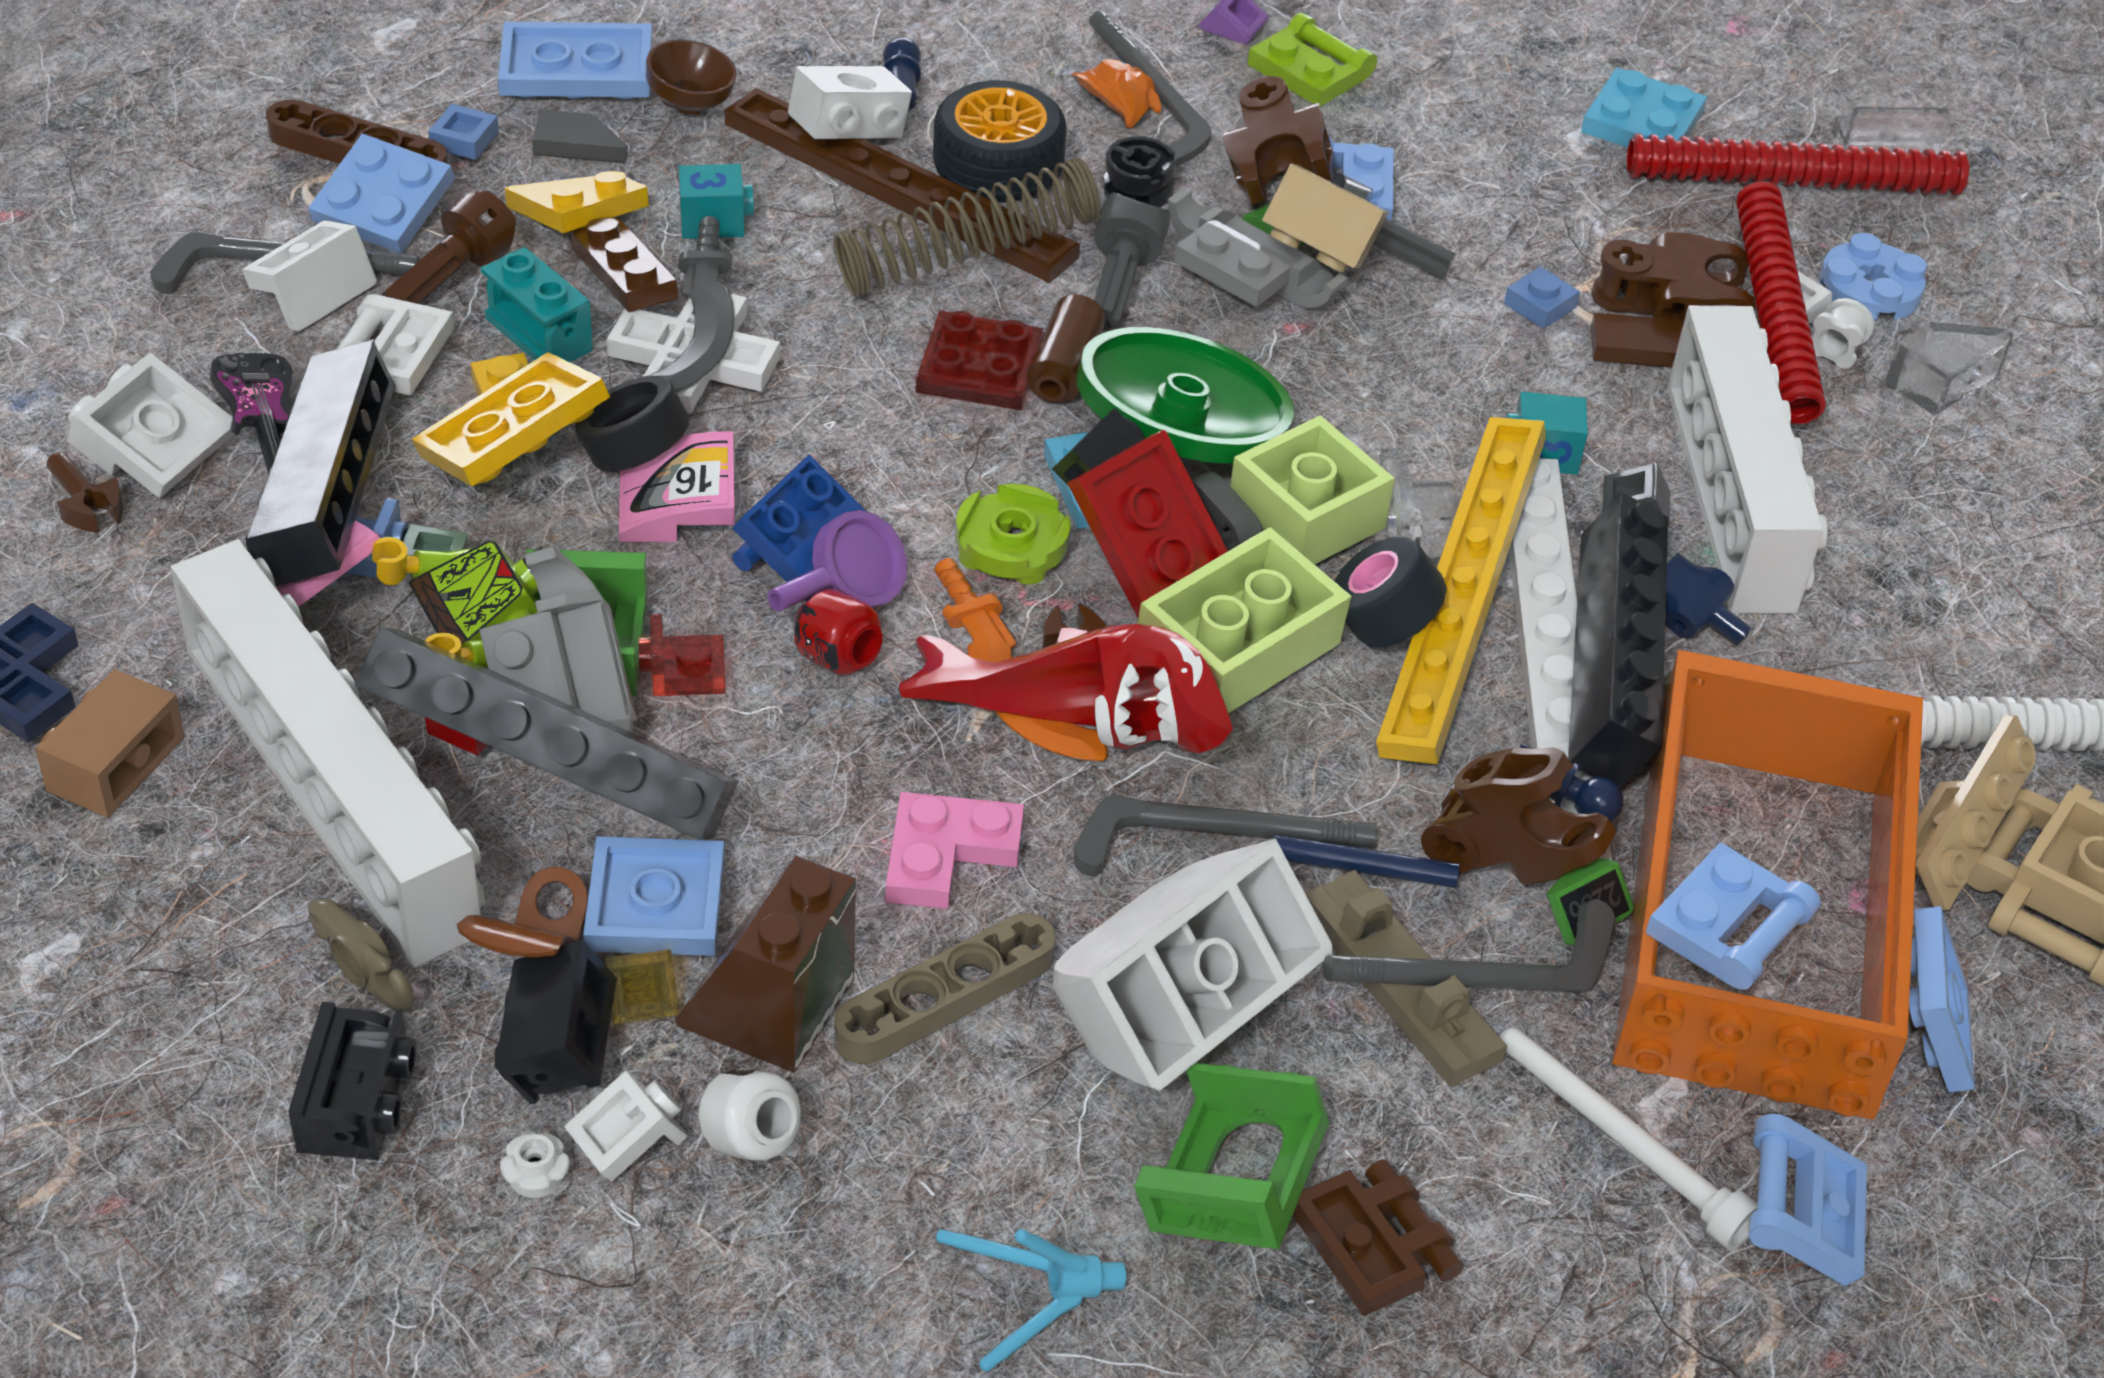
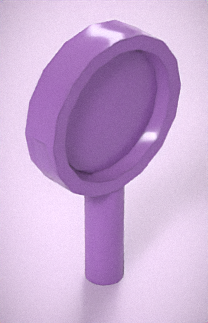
M863 510L843 513L820 528L813 543L812 563L814 570L769 590L767 599L771 608L780 612L821 591L834 589L841 590L867 603L873 609L880 607L900 593L906 580L907 557L902 541L892 526L877 514Z

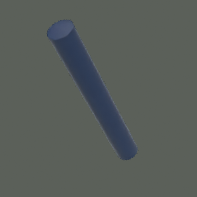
M1273 834V839L1277 840L1288 862L1345 871L1356 870L1357 873L1456 888L1459 863Z

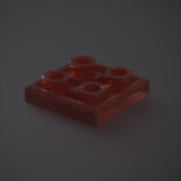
M939 311L916 376L915 393L1022 411L1029 389L1027 373L1042 339L1044 328L1026 325L1018 320L1000 321L976 317L965 311Z

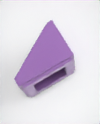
M1221 0L1198 26L1210 33L1246 45L1269 17L1253 0Z

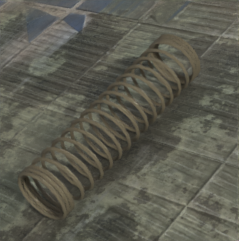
M1076 157L1075 159L1065 161L1064 164L1057 163L1053 172L1046 167L1041 168L1038 177L1029 172L1025 174L1022 182L1015 177L1010 178L1007 186L996 182L991 192L984 187L978 189L975 197L969 192H964L960 202L953 197H948L944 207L937 202L931 203L928 212L922 207H916L913 218L906 212H900L897 223L890 217H884L881 228L874 222H868L865 233L857 226L853 227L852 230L846 229L845 231H840V233L836 232L834 235V249L844 282L854 297L869 294L871 289L870 275L865 256L854 234L858 232L866 244L868 260L875 282L880 289H884L885 280L882 268L870 242V228L874 227L882 239V247L890 275L894 283L900 284L901 275L898 263L886 237L887 222H890L897 231L899 248L910 278L916 279L917 270L914 258L902 232V217H906L912 225L919 259L925 272L931 274L933 271L932 261L924 237L917 225L918 212H922L928 220L935 255L940 266L943 269H947V252L940 232L933 220L934 207L939 208L944 215L947 238L957 263L963 264V248L955 225L949 215L950 202H953L959 209L962 231L970 254L973 258L979 259L980 249L976 233L964 209L965 197H969L975 204L976 219L982 241L988 253L994 254L996 249L995 240L987 216L980 204L981 192L986 193L990 198L993 221L1001 244L1005 249H1010L1011 237L1002 209L995 198L996 188L998 187L1006 194L1008 214L1015 236L1019 243L1025 245L1027 241L1025 224L1019 207L1011 194V184L1014 182L1021 188L1022 202L1029 228L1034 237L1041 240L1043 231L1035 203L1026 188L1027 178L1030 177L1037 183L1039 205L1047 229L1050 233L1056 235L1058 232L1056 213L1050 196L1042 183V175L1046 172L1052 178L1056 207L1061 221L1067 229L1072 230L1073 213L1084 225L1098 222L1101 214V204L1091 170L1085 161ZM1059 168H1063L1065 190L1057 178ZM1058 189L1066 207L1069 223L1066 220L1060 203ZM1043 196H1044V198H1045V200H1046V203H1047V205H1048V208H1049V211H1050V214H1051L1053 227H1052V225H1051V223H1050V221H1049V218H1048V215H1047V212H1046V209H1045V204H1044ZM1028 202H1029V204H1030V207H1031V209H1032V212H1033V215H1034V218H1035V222H1036V225H1037V231H1036V229H1035V226H1034V224H1033V221H1032V218H1031V215H1030ZM1013 209H1014V211H1015V214H1016L1017 219H1018V222H1019V226H1020V229H1021L1022 237H1021V235H1020V232H1019V230H1018V227H1017V224H1016V221H1015V218H1014ZM998 215H999L1000 221H1001L1002 226H1003V230H1004V233H1005V238H1004V236H1003V234H1002V231H1001V227H1000L999 220H998ZM982 220H983L984 225H985V227H986L990 244H989V242H988V240H987V237H986V234H985V230H984V227H983ZM967 227H968V229H969V232H970V235H971V238H972V241H973L974 248H973V246H972V243H971V240H970V237H969V234H968ZM953 237H954V239H955V243H956L958 252H957V250H956Z

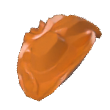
M1104 59L1091 70L1084 73L1073 72L1071 74L1081 86L1100 98L1107 106L1123 117L1126 128H1133L1149 109H1152L1155 113L1161 112L1160 99L1155 92L1152 79L1138 67L1123 64L1120 60Z

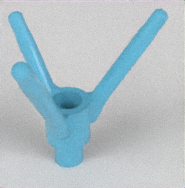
M944 1229L939 1230L936 1234V1240L939 1243L1042 1270L1048 1275V1285L1053 1301L980 1360L979 1366L985 1372L990 1371L997 1364L1008 1358L1060 1315L1079 1306L1082 1298H1097L1101 1290H1123L1126 1284V1269L1122 1262H1100L1096 1255H1076L1067 1252L1024 1229H1019L1015 1233V1240L1029 1250Z

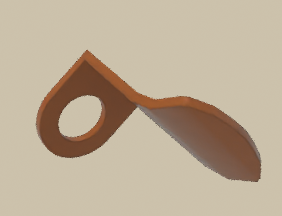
M563 867L545 868L534 874L527 882L522 893L515 923L482 915H467L457 923V930L470 942L502 954L534 958L554 956L558 954L562 945L580 940L586 918L588 889L581 877L569 869ZM553 882L566 884L573 894L571 910L566 916L557 920L545 918L540 913L537 904L540 891L546 885Z

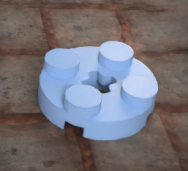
M1856 233L1851 237L1849 243L1840 244L1827 253L1819 275L1820 285L1824 283L1827 289L1832 292V302L1836 299L1849 298L1866 306L1876 321L1879 313L1895 312L1893 320L1901 319L1912 314L1920 304L1926 286L1925 271L1927 264L1920 256L1907 254L1898 248L1881 243L1879 238L1872 234Z

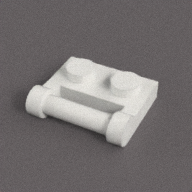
M370 294L364 298L357 308L358 318L337 349L369 341L376 330L382 329L374 342L395 384L394 392L411 396L454 330L453 312Z

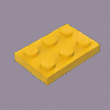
M547 352L412 438V441L421 458L473 487L476 484L485 483L497 477L505 465L522 454L531 453L542 448L548 442L551 435L568 424L578 423L588 418L593 413L594 408L610 398V395L602 378Z

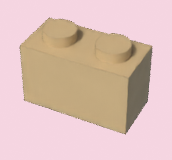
M1290 163L1262 221L1273 226L1270 236L1295 249H1298L1302 241L1320 250L1316 260L1344 273L1347 265L1353 268H1361L1389 212L1299 165Z

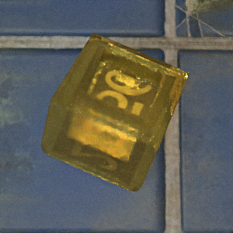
M671 950L605 958L604 964L617 977L612 1008L613 1025L679 1015Z

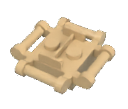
M2076 784L2072 790H2068L2060 804L2034 791L2020 789L2013 800L2012 806L2008 809L2004 819L1993 834L1990 844L1976 862L1977 864L1969 875L1967 884L1981 892L1996 890L2004 894L1989 922V929L2005 937L2011 932L2090 972L2088 979L2104 987V949L2101 950L2022 910L2024 905L2104 944V803L2092 798L2094 791L2079 784ZM2035 826L2042 829V832L2020 867L2006 861L2027 829L2034 828Z

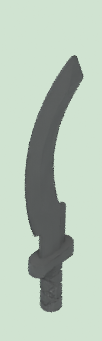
M711 216L704 217L699 222L696 250L683 251L679 256L678 262L679 270L686 274L683 296L691 298L694 308L695 328L692 339L685 351L675 361L649 375L665 377L671 381L676 392L700 380L720 362L729 347L734 329V310L730 293L726 285L718 282L719 274H725L731 269L733 257L727 249L725 251H717L720 223Z

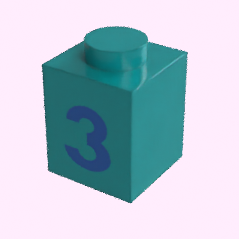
M741 164L678 165L682 239L698 238L699 222L707 216L714 217L719 221V238L744 237V216H754L753 185L743 184Z
M1521 391L1516 413L1507 412L1506 418L1544 421L1546 440L1540 458L1558 459L1560 473L1578 475L1588 435L1586 398Z

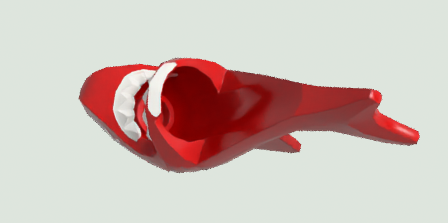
M1115 625L1090 632L1072 627L1062 628L1056 644L999 662L971 658L944 639L923 635L919 636L915 643L925 665L919 672L901 682L898 688L902 698L964 703L979 708L1036 719L1096 726L1098 737L1102 744L1121 750H1130L1140 744L1162 740L1176 743L1182 751L1202 753L1210 751L1227 741L1233 731L1225 702L1211 669L1199 650L1182 635L1167 628L1152 625Z

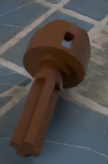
M488 190L463 195L441 215V223L447 236L382 293V296L420 304L468 260L479 267H483L502 258L510 251L513 243L516 225L515 216L503 201ZM487 211L488 215L493 218L488 224L481 218Z

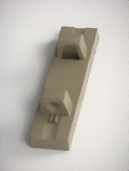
M1356 870L1338 877L1329 884L1320 885L1305 892L1332 943L1333 949L1338 955L1432 959L1392 913V902L1379 887L1372 890ZM1377 931V933L1361 940L1362 937ZM1455 975L1450 976L1448 980L1435 986L1362 982L1450 1088L1503 1062L1507 1045L1470 1004L1469 991Z

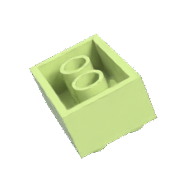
M1269 527L1143 601L1140 605L1137 624L1167 628L1182 635L1198 649L1211 669L1229 714L1339 645L1352 596Z

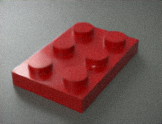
M1165 429L1150 435L1067 482L1137 618L1139 617L1140 605L1143 601L1228 552Z

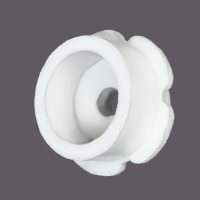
M548 1133L523 1134L514 1138L506 1146V1157H503L500 1161V1170L504 1179L510 1183L515 1192L529 1198L544 1197L558 1189L569 1170L570 1164L569 1156L563 1153L564 1144L562 1141ZM532 1158L541 1159L537 1162H528Z

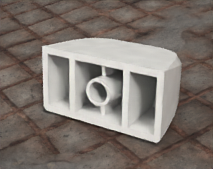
M1272 839L1195 862L1153 885L1071 946L1059 958L1054 966L1053 989L1091 1055L1106 1068L1136 1083L1161 1091L1322 963L1327 955H1332V943L1277 840Z

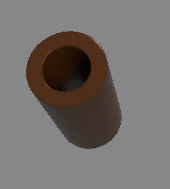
M1071 294L1062 297L1056 303L1027 373V383L1032 392L1039 398L1047 402L1059 404L1069 402L1077 396L1079 390L1076 383V373L1082 353L1088 342L1102 334L1106 323L1105 313L1096 301L1084 295Z

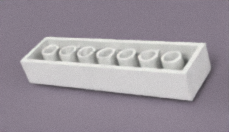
M237 539L171 565L170 568L188 654L412 968L470 942L458 932L457 923L467 915H481L480 908L486 905L483 889L476 878L475 866L481 863V856L474 838L466 828L457 830L450 821L448 808L440 792L435 787L426 789L420 781L416 764L409 751L404 746L395 748L389 740L386 724L375 707L365 708L360 701L357 686L354 685L355 682L350 673L345 668L337 670L332 664L329 650L320 633L316 630L309 633L303 625L301 613L292 596L288 593L281 596L277 591L273 575L265 560L261 557L253 559L241 541Z

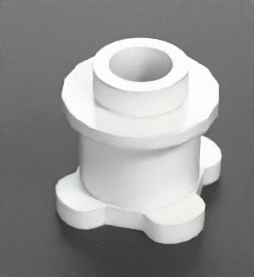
M1842 298L1831 302L1823 313L1818 314L1813 321L1815 332L1812 336L1816 357L1823 356L1830 359L1843 369L1852 367L1857 360L1855 354L1856 347L1867 341L1874 332L1875 322L1867 307L1856 300Z

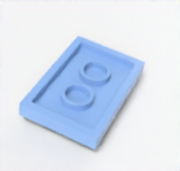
M504 22L498 73L499 96H517L520 98L566 96L571 99L584 97H616L619 99L650 97V86L645 76V64L648 52L652 49V23Z

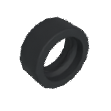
M644 376L631 379L609 389L610 398L596 406L588 418L575 423V432L594 466L601 471L618 472L649 462L669 450L683 437L689 426V417L671 381L663 376Z

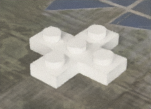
M730 294L734 310V329L729 347L723 358L700 380L677 391L687 413H692L710 380L762 392L780 359L779 341L737 332L747 315V297ZM689 297L678 318L640 309L627 312L625 309L607 338V355L637 364L649 365L644 376H649L675 361L685 351L694 333L695 316L691 298Z

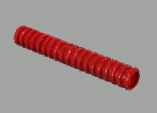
M1756 182L1744 187L1737 194L1735 202L1760 328L1765 329L1767 333V354L1770 363L1776 364L1778 367V388L1782 400L1789 402L1791 411L1790 424L1801 425L1818 419L1824 413L1826 401L1781 190L1769 182Z

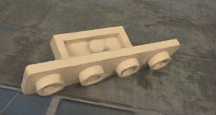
M2017 715L2003 716L1966 779L1963 781L1939 782L1918 816L1915 875H1920L1933 907L1941 906L1942 910H1949L1962 887L1967 883L1969 875L1977 864L1976 862L1990 844L1993 834L2008 809L2012 806L2013 800L2027 776L2035 766L2036 752L2034 744L2025 735Z

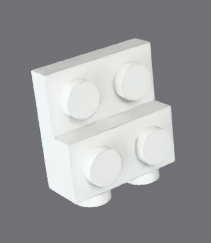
M148 353L134 366L125 364L120 367L110 378L107 387L96 397L87 395L73 407L68 416V421L71 425L67 441L111 476L121 468L160 499L229 440L234 433L230 429L231 415L152 353Z

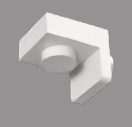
M626 1070L564 1126L597 1170L610 1181L616 1179L663 1135L676 1145H679L688 1137L674 1119L682 1109L667 1090L656 1080L646 1087Z

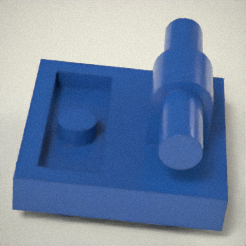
M809 454L733 526L732 529L745 541L733 553V562L739 569L749 571L758 561L763 559L788 582L814 570L812 563L813 543L820 528L843 513L866 510Z

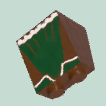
M795 856L738 926L677 1016V1026L795 1073L854 981L856 878Z

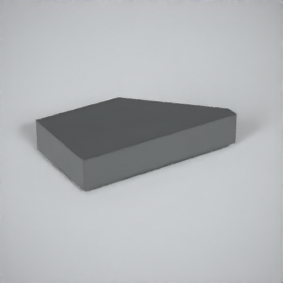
M541 110L532 138L533 154L626 163L627 144L592 114Z

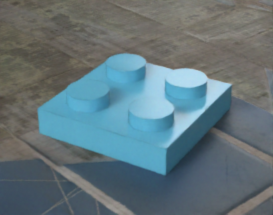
M1616 67L1585 114L1581 132L1628 147L1629 141L1635 133H1641L1644 139H1648L1650 134H1657L1660 140H1663L1666 135H1672L1674 140H1678L1681 136L1689 137L1704 112L1707 96L1693 92L1682 85H1671L1646 77L1639 71L1624 70Z

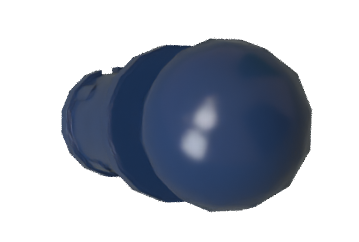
M896 37L890 40L884 48V65L882 67H885L912 91L908 111L915 107V100H917L916 84L921 77V67L919 65L921 52L914 40L907 37Z
M1522 743L1520 748L1533 749L1525 743ZM1574 763L1573 768L1566 773L1561 788L1552 793L1548 798L1555 801L1554 804L1560 808L1563 807L1566 800L1574 803L1578 814L1596 812L1608 817L1610 822L1614 821L1620 815L1623 808V794L1619 786L1612 780L1599 776L1587 779L1586 781L1578 778L1581 765Z

